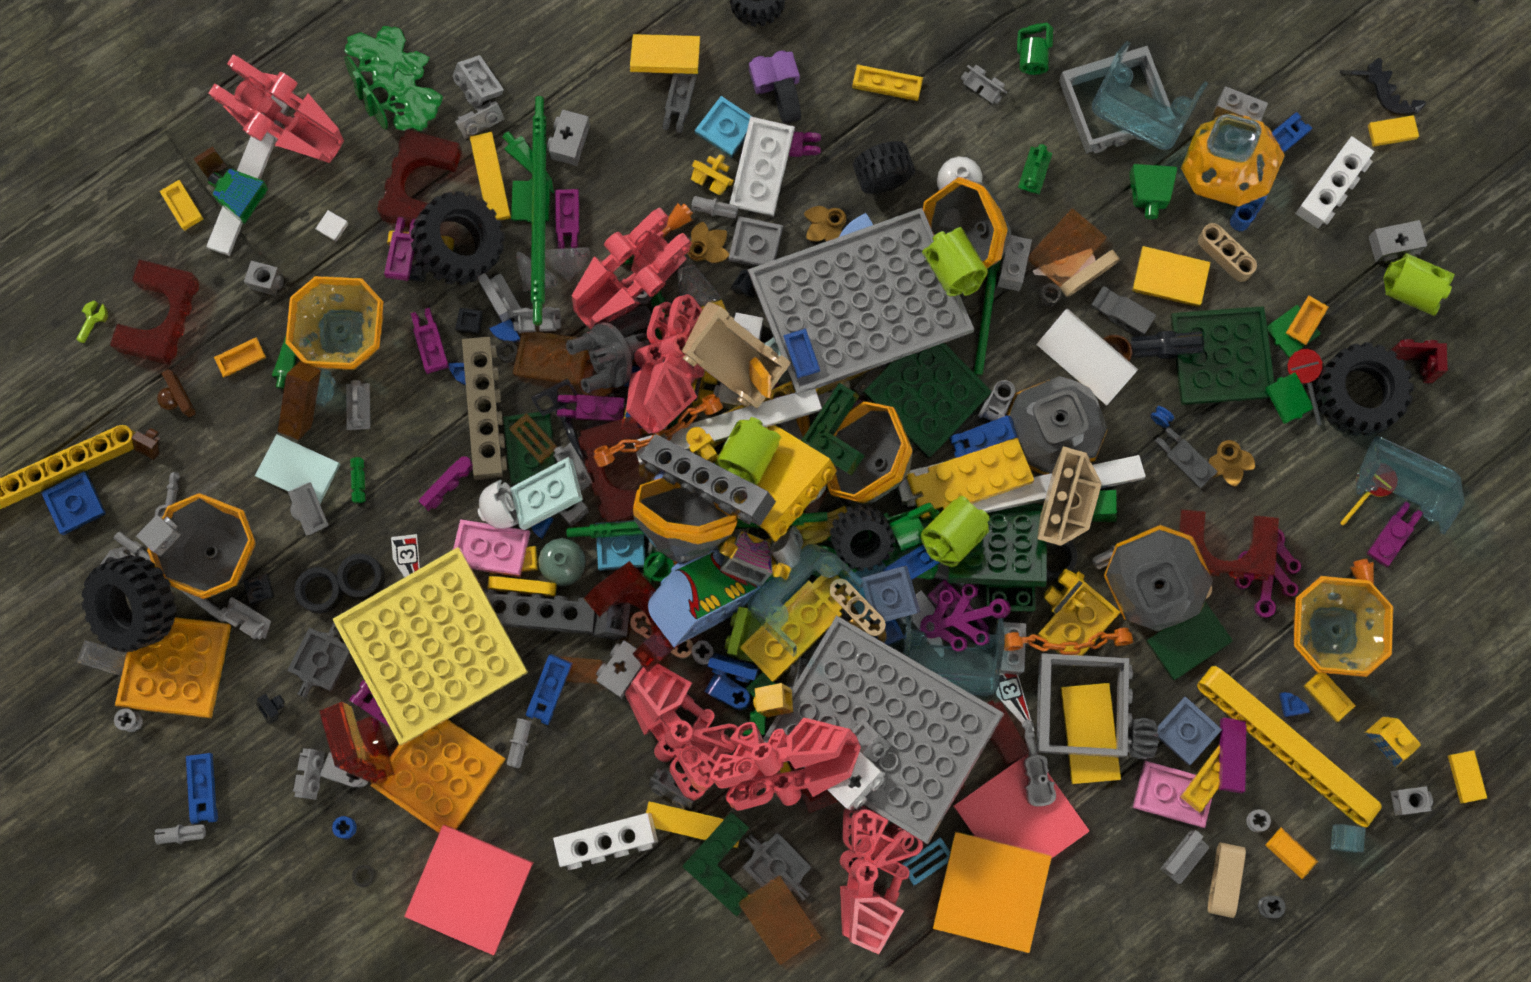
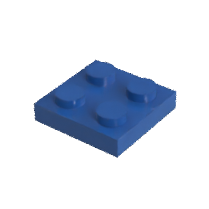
M85 471L42 492V496L61 535H65L106 514L90 477Z
M717 653L710 657L707 666L713 668V673L726 676V673L736 675L735 679L747 683L750 680L756 679L760 669L757 665Z

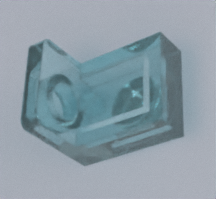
M318 368L321 370L316 404L325 407L326 402L330 401L334 394L333 387L336 381L330 376L331 372Z

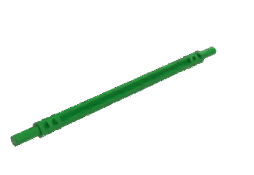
M537 96L535 97V115L533 116L531 303L533 304V324L542 325V305L545 303L546 117L544 116V97Z
M803 512L790 526L804 525V523L828 521L827 512ZM737 517L735 529L761 528L753 522L747 524ZM635 521L590 524V527L567 528V537L591 536V538L645 535Z

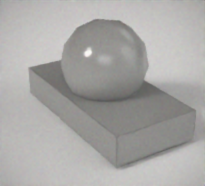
M311 482L288 491L292 501L291 515L294 519L301 522L306 535H311L328 526Z

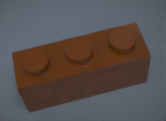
M299 362L286 374L277 432L300 440L310 430L321 375L320 369Z

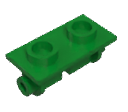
M1039 144L1036 148L1030 147L1018 185L1019 189L1040 195L1052 157V153L1047 151L1046 145Z

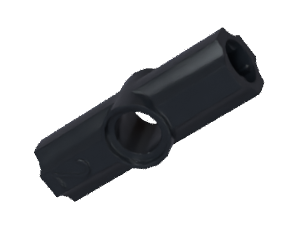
M1162 331L1152 336L1131 337L1132 357L1157 356L1161 359H1171L1181 354L1204 353L1203 332L1177 333L1175 331Z

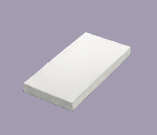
M750 116L730 200L731 205L737 206L738 209L774 217L794 135V126Z
M1068 309L1062 313L1036 344L1081 384L1089 387L1093 394L1106 405L1111 402L1138 371L1133 364Z

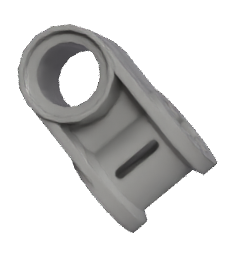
M1007 380L999 381L983 405L978 417H984L990 421L1004 417L1015 394L1014 385ZM1005 388L1009 391L1010 396L1003 398L999 396L997 390Z
M795 526L790 527L789 531L776 542L772 540L769 550L777 563L786 564L791 568L799 563L801 547L803 545V539L799 530Z
M329 752L320 776L332 781L358 788L364 787L370 781V772L367 768ZM354 772L360 775L359 780L353 777Z

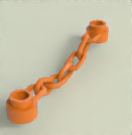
M715 394L705 396L702 399L703 403L694 408H688L679 418L677 424L668 430L665 429L656 434L660 436L665 433V436L668 437L667 440L670 441L673 434L682 428L689 427L698 413L704 411L706 415H711L720 411L723 406L719 397H716ZM690 413L693 416L685 425V422L682 420ZM653 436L643 441L621 440L617 445L609 449L607 446H601L594 451V459L599 467L606 466L615 460L614 453L619 451L638 452L649 444ZM623 443H635L634 447L636 449H624L625 444Z
M1119 628L1114 630L1115 633L1113 634L1098 632L1090 637L1088 642L1082 644L1077 642L1054 644L1035 634L1029 637H1020L1018 632H1012L1004 635L1003 646L1005 651L1022 649L1023 643H1028L1030 646L1043 652L1056 650L1063 655H1077L1083 648L1098 649L1106 644L1108 640L1112 639L1115 646L1129 645L1133 643L1132 632H1129V628ZM1100 636L1104 641L1094 646L1095 641L1092 640ZM1037 639L1045 644H1043V647H1040L1032 642ZM1073 645H1074L1073 649H1074V650H1077V651H1068V652L1063 651V650L1066 649L1065 646H1073Z

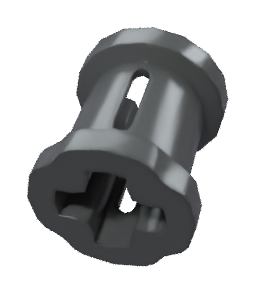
M1278 896L1262 897L1257 905L1259 913L1266 918H1279L1286 909L1284 901ZM1273 903L1272 906L1275 908V911H1270V907L1267 904Z

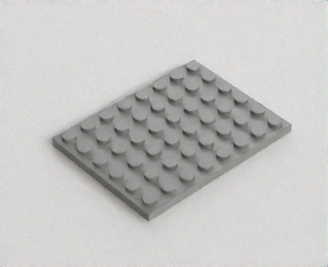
M922 208L748 269V274L779 352L791 362L787 372L797 395L974 332V327L960 295L950 297L945 293L922 254V250L933 242L932 238L934 236ZM806 328L820 372L798 378L783 335Z
M836 615L792 689L793 712L777 715L763 740L767 743L772 733L777 729H783L786 735H789L803 718L848 728L851 731L862 719H865L891 746L875 762L886 774L882 778L884 782L877 790L870 791L866 796L867 801L864 805L928 844L1004 713ZM856 778L854 782L856 787L859 788L862 784L859 782L860 779Z

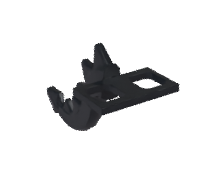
M1377 58L1371 64H1368L1367 71L1340 70L1342 74L1366 75V82L1374 85L1380 104L1389 112L1399 115L1412 112L1418 114L1426 105L1424 100H1413L1411 105H1408L1407 100H1403L1399 104L1400 95L1391 96L1397 87L1388 83L1393 72L1391 70L1382 71L1381 58Z
M568 378L531 397L542 417L555 410L557 413V410L568 409L566 405L569 403L558 401L559 393L557 390L559 388L569 385L574 392V396L578 395ZM547 395L554 405L546 410H542L537 403V399ZM560 417L575 451L589 469H593L594 465L585 455L577 438L578 435L572 418Z

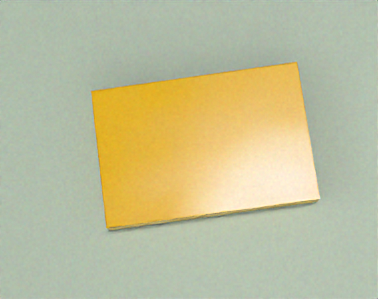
M633 34L630 72L698 74L700 36Z
M1143 246L1132 291L1200 307L1210 262Z
M1085 582L1081 587L1087 592L1083 597L1086 602L1084 608L1075 606L1071 611L1065 606L1058 615L1055 614L1038 633V636L1054 644H1061L1063 642L1086 643L1093 635L1098 632H1104L1120 611ZM1074 645L1065 646L1066 649L1063 650L1065 652L1077 651L1073 649ZM1090 647L1081 649L1077 655L1084 656Z

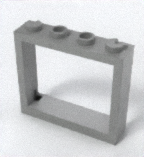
M1148 46L1061 73L1059 83L1086 153H1099L1112 145L1119 147L1126 144L1128 140L1135 138L1136 140H1142L1154 132L1164 133L1170 130L1176 119ZM1140 65L1161 119L1092 140L1072 86Z
M1041 654L1039 656L1037 753L1121 758L1127 756L1132 744L1131 737H1128V728L1132 726V713H1128V703H1132L1133 691L1129 689V679L1133 677L1129 658ZM1051 664L1118 668L1116 749L1049 745Z

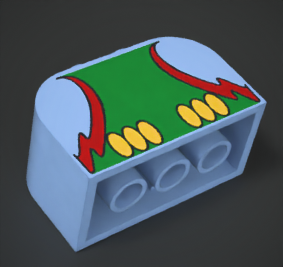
M718 549L711 550L709 554L686 563H677L671 569L672 572L661 581L660 587L649 600L648 610L651 618L673 647L732 617L734 612L737 613L738 607H744L760 589L756 584L721 571L720 568L725 555L721 554Z

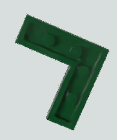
M839 383L801 441L830 458L834 465L852 476L865 455L835 437L834 434L859 398V395Z
M731 811L682 867L737 917L753 899V896L723 870L718 863L750 827Z

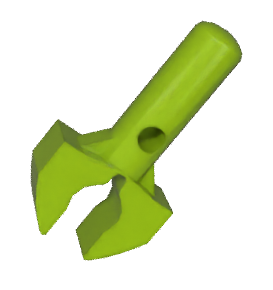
M91 301L83 307L82 312L86 314L87 319L76 338L78 342H86L95 323L99 321L106 322L108 311L105 305L102 304L99 312L94 314V310L98 305L96 301Z

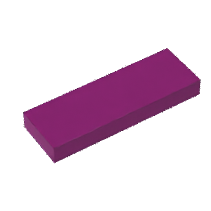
M1224 717L1220 720V728L1222 730L1220 731L1219 790L1236 793L1245 792L1246 721Z

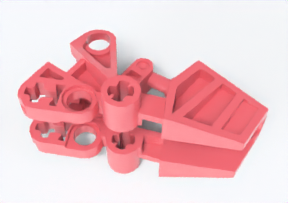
M233 54L227 65L245 80L237 86L234 95L216 84H213L208 94L215 101L224 105L223 107L244 127L243 131L256 140L262 141L265 134L268 133L278 139L275 146L330 163L341 148L344 139L339 128L309 94L303 100L292 92L298 83L283 72H279L278 75L263 73ZM273 95L296 110L294 118L281 113L282 108L271 96ZM277 120L284 124L285 129L274 124V121Z
M661 208L651 212L630 234L624 236L620 232L612 234L604 243L605 248L611 254L603 261L594 256L572 294L574 312L590 330L597 324L608 323L634 310L640 304L636 297L641 292L645 291L649 297L656 295L665 286V281L685 262L686 257L684 255L690 251L692 242L684 233L676 236L669 244L664 240L662 230L667 227L669 217ZM633 254L635 256L631 269L633 274L619 282L613 272Z
M689 294L676 297L672 304L670 302H663L654 307L647 329V338L652 344L639 348L634 354L635 362L641 370L631 374L626 411L647 433H658L663 430L697 398L691 384L695 379L701 378L704 375L702 367L698 364L693 367L683 359L685 354L682 353V350L702 312V308ZM656 328H659L662 332L661 340L655 336Z
M648 659L624 694L643 734L652 732L659 741L654 749L656 758L662 762H669L674 758L669 769L673 779L686 798L694 801L698 800L714 784L711 778V771L720 754H732L737 747L732 743L730 737L724 734V731L731 729L735 732L738 727L734 724H725L708 728L714 719V712L710 709L703 710L687 694L692 683L653 660ZM679 706L686 711L688 709L697 717L692 727L688 722L682 721L675 713ZM680 732L682 734V738L681 735L677 737L676 734ZM664 746H665V748H666L667 746H669V747L671 748V751H670V749H668V751H666V750L664 749ZM676 762H680L685 771L684 774L676 770ZM691 784L697 790V793L695 791L690 792Z
M803 718L789 735H786L783 729L775 730L767 743L764 742L757 725L754 722H746L739 726L730 737L732 743L737 746L734 754H720L711 771V778L718 788L730 787L726 800L737 811L768 803L774 793L777 794L784 805L791 806L800 800L802 795L800 789L807 788L814 797L850 778L861 746L857 736L850 729L808 718ZM747 729H753L750 735L742 736ZM787 761L791 762L794 769L805 766V769L780 772L783 762ZM766 788L762 795H756L760 789Z
M865 806L856 811L845 808L843 812V842L851 850H846L840 857L841 867L849 873L847 886H840L842 934L848 937L851 943L880 954L904 910L896 905L900 894L898 891L904 879L908 878L910 872L906 866L898 861L918 855L923 848V841L893 822L885 829L889 820ZM851 834H852V845H850V843H849V836H850ZM914 838H916L918 841L917 848L914 851H908L907 849L913 845ZM877 868L893 875L890 887L887 888L884 896L873 890L874 882L878 878Z

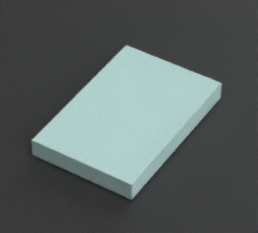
M276 434L255 476L287 492L311 482L321 504L341 464Z
M569 457L510 488L519 527L523 530L583 500L574 463Z

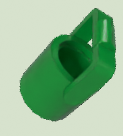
M1049 23L1030 25L1018 31L1017 52L1020 55L1019 70L1029 75H1038L1048 71L1049 48L1053 46V27ZM1046 30V39L1040 37L1025 39V35L1036 34Z
M926 503L910 511L908 515L889 523L893 536L902 552L919 543H923L921 533L924 528L918 517L930 511L933 521L940 513L934 508L932 503Z
M662 552L649 555L644 562L643 577L645 583L657 590L661 585V581L672 572L671 569L674 567L673 560Z

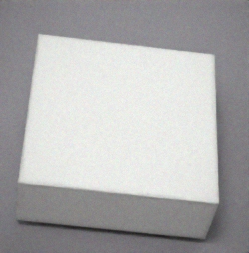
M328 210L316 227V231L337 242L348 226V222Z

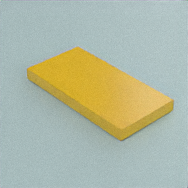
M1109 683L1061 687L1067 746L1116 749V734ZM1068 755L1071 784L1121 780L1118 757Z

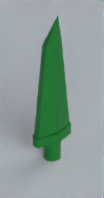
M509 131L506 132L502 138L509 145L504 150L532 174V150L522 136L515 139ZM546 171V181L551 182L550 191L554 194L552 179Z
M286 336L272 373V377L278 378L276 388L284 390L286 374L295 366L296 354L285 343Z

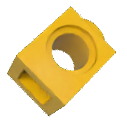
M782 683L755 688L753 703L757 713L765 717L792 713V689Z

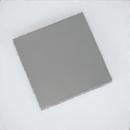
M738 216L729 261L757 267L776 260L783 225Z

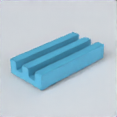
M941 837L922 849L918 855L902 863L907 867L936 846L940 845L942 848L909 870L908 878L913 886L948 863L950 851ZM943 853L946 854L947 857L923 874L917 878L913 876L915 872Z

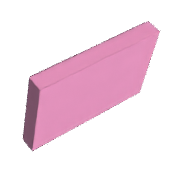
M460 519L453 550L457 547L461 549L472 570L521 577L530 531L511 527L506 529L494 528L486 523Z
M1144 761L1133 808L1205 828L1212 798L1203 811L1199 813L1180 797L1196 776L1195 774Z

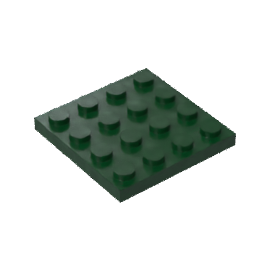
M1264 306L1179 312L1170 315L1172 331L1177 333L1202 331L1204 337V353L1181 354L1175 358L1181 405L1270 398L1265 387L1274 383Z
M945 343L890 362L862 391L872 403L896 409L908 439L926 458H930L992 392Z
M1031 503L987 513L990 518L987 522L989 532L957 566H949L948 583L1046 587L1047 542L1037 539L1039 521L1044 504Z

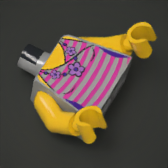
M749 527L745 531H739L735 537L730 536L718 547L719 552L725 555L720 568L721 571L760 587L770 575L776 578L780 576L787 580L791 572L790 566L783 563L777 564L769 550L771 544L759 538L758 530Z

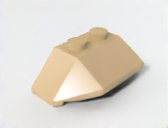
M1062 447L1052 472L1042 508L1038 540L1061 546L1089 530L1102 483L1087 453Z

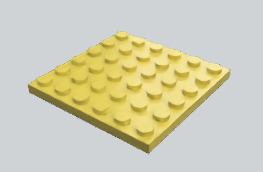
M459 547L333 618L339 633L399 745L406 744L528 673Z

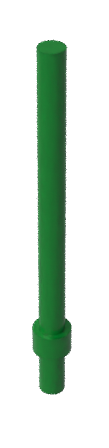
M1001 260L988 269L974 368L976 376H983L997 271L1000 270Z

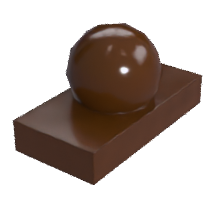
M169 369L162 372L168 387L163 388L158 393V405L165 410H173L179 406L182 413L188 418L195 415L196 411L177 375Z

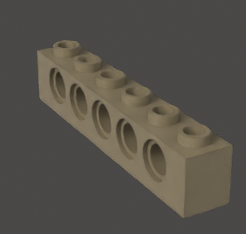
M490 337L462 339L474 479L503 478V471L507 470L506 456L501 457V448H505L504 434H499V425H503L502 411H497V403L501 402L500 388L495 389V380H499L498 366H493V358H497L496 344H491ZM479 359L487 361L484 367L475 366V362ZM485 381L489 383V386L485 390H480L477 388V384ZM482 404H489L491 406V409L485 413L478 410ZM485 426L493 428V432L489 435H483L480 431ZM486 449H493L495 451L494 456L491 458H485L482 454Z

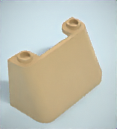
M708 302L703 308L682 350V353L685 354L683 359L693 367L696 364L702 367L737 394L738 398L736 400L747 408L752 405L758 409L766 398L761 395L749 379V361L757 357L771 375V390L791 364L784 356H778L771 347L762 343L738 324L733 317L729 316L726 310L711 302Z

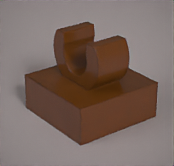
M213 146L194 158L208 179L213 172L218 173L227 167Z
M152 428L145 435L137 431L132 437L134 450L155 460L160 454L158 448L160 438L157 437L159 432Z

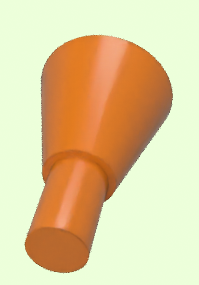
M677 203L669 215L667 227L662 230L664 233L663 237L671 230L673 231L693 220L690 217L693 212L685 204L680 206Z
M1368 558L1354 561V566L1350 567L1355 578L1370 580L1374 585V562H1368Z

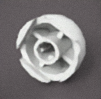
M958 156L951 158L942 165L938 172L937 187L940 191L958 177L982 183L981 169L975 161L967 157Z
M499 480L486 487L481 493L478 514L482 521H486L494 528L506 529L519 523L511 487L506 482L501 484L502 480Z

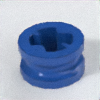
M1157 406L1155 409L1156 413H1152L1150 417L1159 426L1167 428L1169 426L1168 422H1172L1174 416L1164 407Z
M341 816L333 822L332 830L337 837L348 839L356 833L357 826L352 818ZM343 821L350 825L349 831L346 830V834L339 830V825H343Z

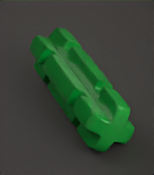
M354 457L350 460V468L353 469L351 470L352 502L364 503L365 473L362 470L364 468V460L361 457Z

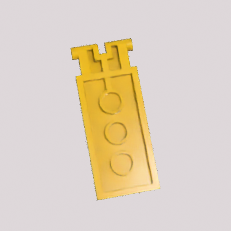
M1018 438L928 467V473L915 476V473H910L906 477L912 495L922 494L923 496L915 500L917 508L926 503H932L937 510H944L959 496L966 497L973 504L1034 483L1033 475ZM930 511L921 515L922 520L931 517Z
M827 564L820 569L822 575L813 583L808 581L740 647L772 682H775L828 631L836 615L840 618L843 616L840 612L843 608L830 594L832 582L841 578ZM843 585L839 589L836 588L835 595L842 594L846 598L842 603L846 606L848 601L856 595L852 592L851 596H849L845 591L847 586Z

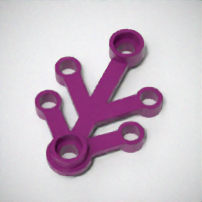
M1275 527L1266 529L1261 535V542L1238 556L1240 565L1249 566L1253 563L1254 557L1266 550V557L1262 563L1235 579L1237 588L1246 589L1254 579L1263 574L1261 597L1254 607L1255 613L1261 618L1272 616L1276 610V605L1271 600L1274 576L1283 587L1282 592L1286 597H1293L1298 593L1297 584L1291 582L1277 564L1276 552L1286 563L1285 570L1289 574L1299 572L1301 563L1294 559L1284 546V533ZM1269 536L1275 537V544L1270 543ZM1243 555L1249 556L1250 561L1248 563L1243 561ZM1290 563L1296 564L1297 569L1295 571L1290 569ZM1240 578L1246 579V586L1240 584ZM1287 586L1293 587V594L1287 592ZM1261 605H1265L1267 607V613L1261 612Z
M966 584L962 588L963 595L952 615L943 618L949 604L954 603L956 599L953 591L944 590L940 593V602L933 615H927L921 620L920 630L927 638H942L950 643L955 651L965 650L967 648V640L964 637H956L945 629L951 626L974 638L977 645H986L990 641L988 632L980 631L967 622L988 616L1005 618L1011 610L1009 602L1005 599H995L991 602L990 606L965 612L972 598H975L978 594V588L974 584ZM968 587L973 588V594L971 596L967 594L966 590ZM946 593L951 595V599L948 602L944 599ZM997 604H1000L1002 606V611L1000 613H997L995 611V606ZM930 622L934 624L933 631H930L928 629V624ZM981 633L985 635L983 643L978 639ZM959 639L963 642L961 648L956 646V642Z

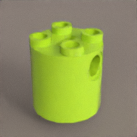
M956 228L947 234L942 231L934 235L932 238L933 242L922 250V254L945 293L950 297L962 293L964 296H968L977 291L988 274V269L963 228Z
M1406 253L1402 259L1391 262L1383 278L1386 290L1385 295L1435 316L1441 305L1439 303L1442 298L1446 299L1452 289L1450 284L1454 274Z
M750 417L749 420H739L725 442L715 464L758 485L779 446L781 436L777 432L763 427L762 421L755 417Z
M959 496L922 531L921 540L928 555L933 560L950 567L957 566L989 532V525L987 523L990 519L989 515L984 510H978L966 497Z

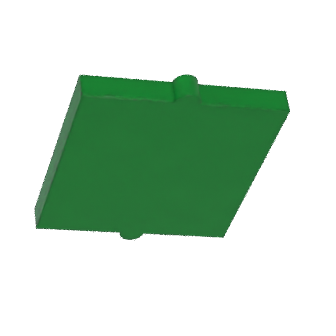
M532 179L529 181H513L512 221H528L532 223ZM546 181L545 221H549L550 181Z
M1298 305L1267 326L1269 335L1275 341L1274 344L1278 345L1288 358L1306 346L1286 334L1301 309ZM1317 328L1307 345L1321 335Z
M1296 372L1284 378L1280 377L1277 379V382L1265 387L1283 424L1295 418L1300 419L1302 414L1313 409L1312 403Z

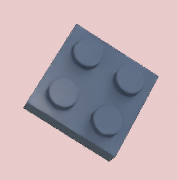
M907 565L860 578L867 602L883 617L885 622L921 612ZM878 619L876 621H873V624L880 623V620Z
M1183 697L1157 726L1158 739L1188 766L1194 762L1222 730L1187 697Z

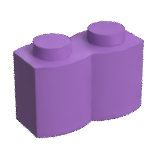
M778 51L772 57L758 56L752 62H749V73L756 94L774 90V82L792 78L794 84L799 83L800 75L792 52Z

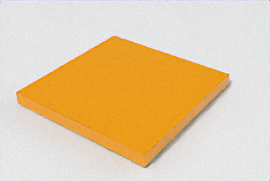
M175 617L172 628L164 639L136 651L127 652L115 706L212 719L231 625L228 623Z
M447 719L406 744L398 745L370 786L438 833H440L444 824L458 830L506 758Z
M955 831L933 929L1030 953L1052 856Z

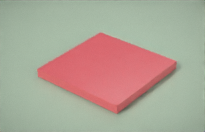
M1028 754L953 806L973 836L1049 854L1052 856L1051 859L1089 832L1087 826L1056 783L1054 784L1056 799L1053 803L1037 807L1028 803L1024 787L1028 785L1029 780L1025 775L1026 770L1023 765ZM1047 773L1048 780L1054 782L1049 773Z
M444 824L404 917L491 955H495L534 862Z

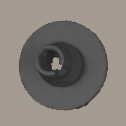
M604 322L593 326L590 332L584 333L582 337L568 340L566 348L569 354L574 355L584 350L589 351L592 365L597 375L581 380L583 391L590 393L600 388H617L625 385L631 377L632 360L634 359L635 352L641 347L652 344L649 340L641 342V338L645 337L646 333H638L637 335L624 338L616 327Z

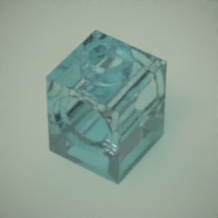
M1344 824L1333 825L1331 850L1351 853L1364 852L1366 828Z

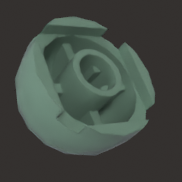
M564 538L554 539L547 543L540 552L538 560L540 572L547 581L557 584V586H568L577 582L586 568L585 554L581 547L572 540Z

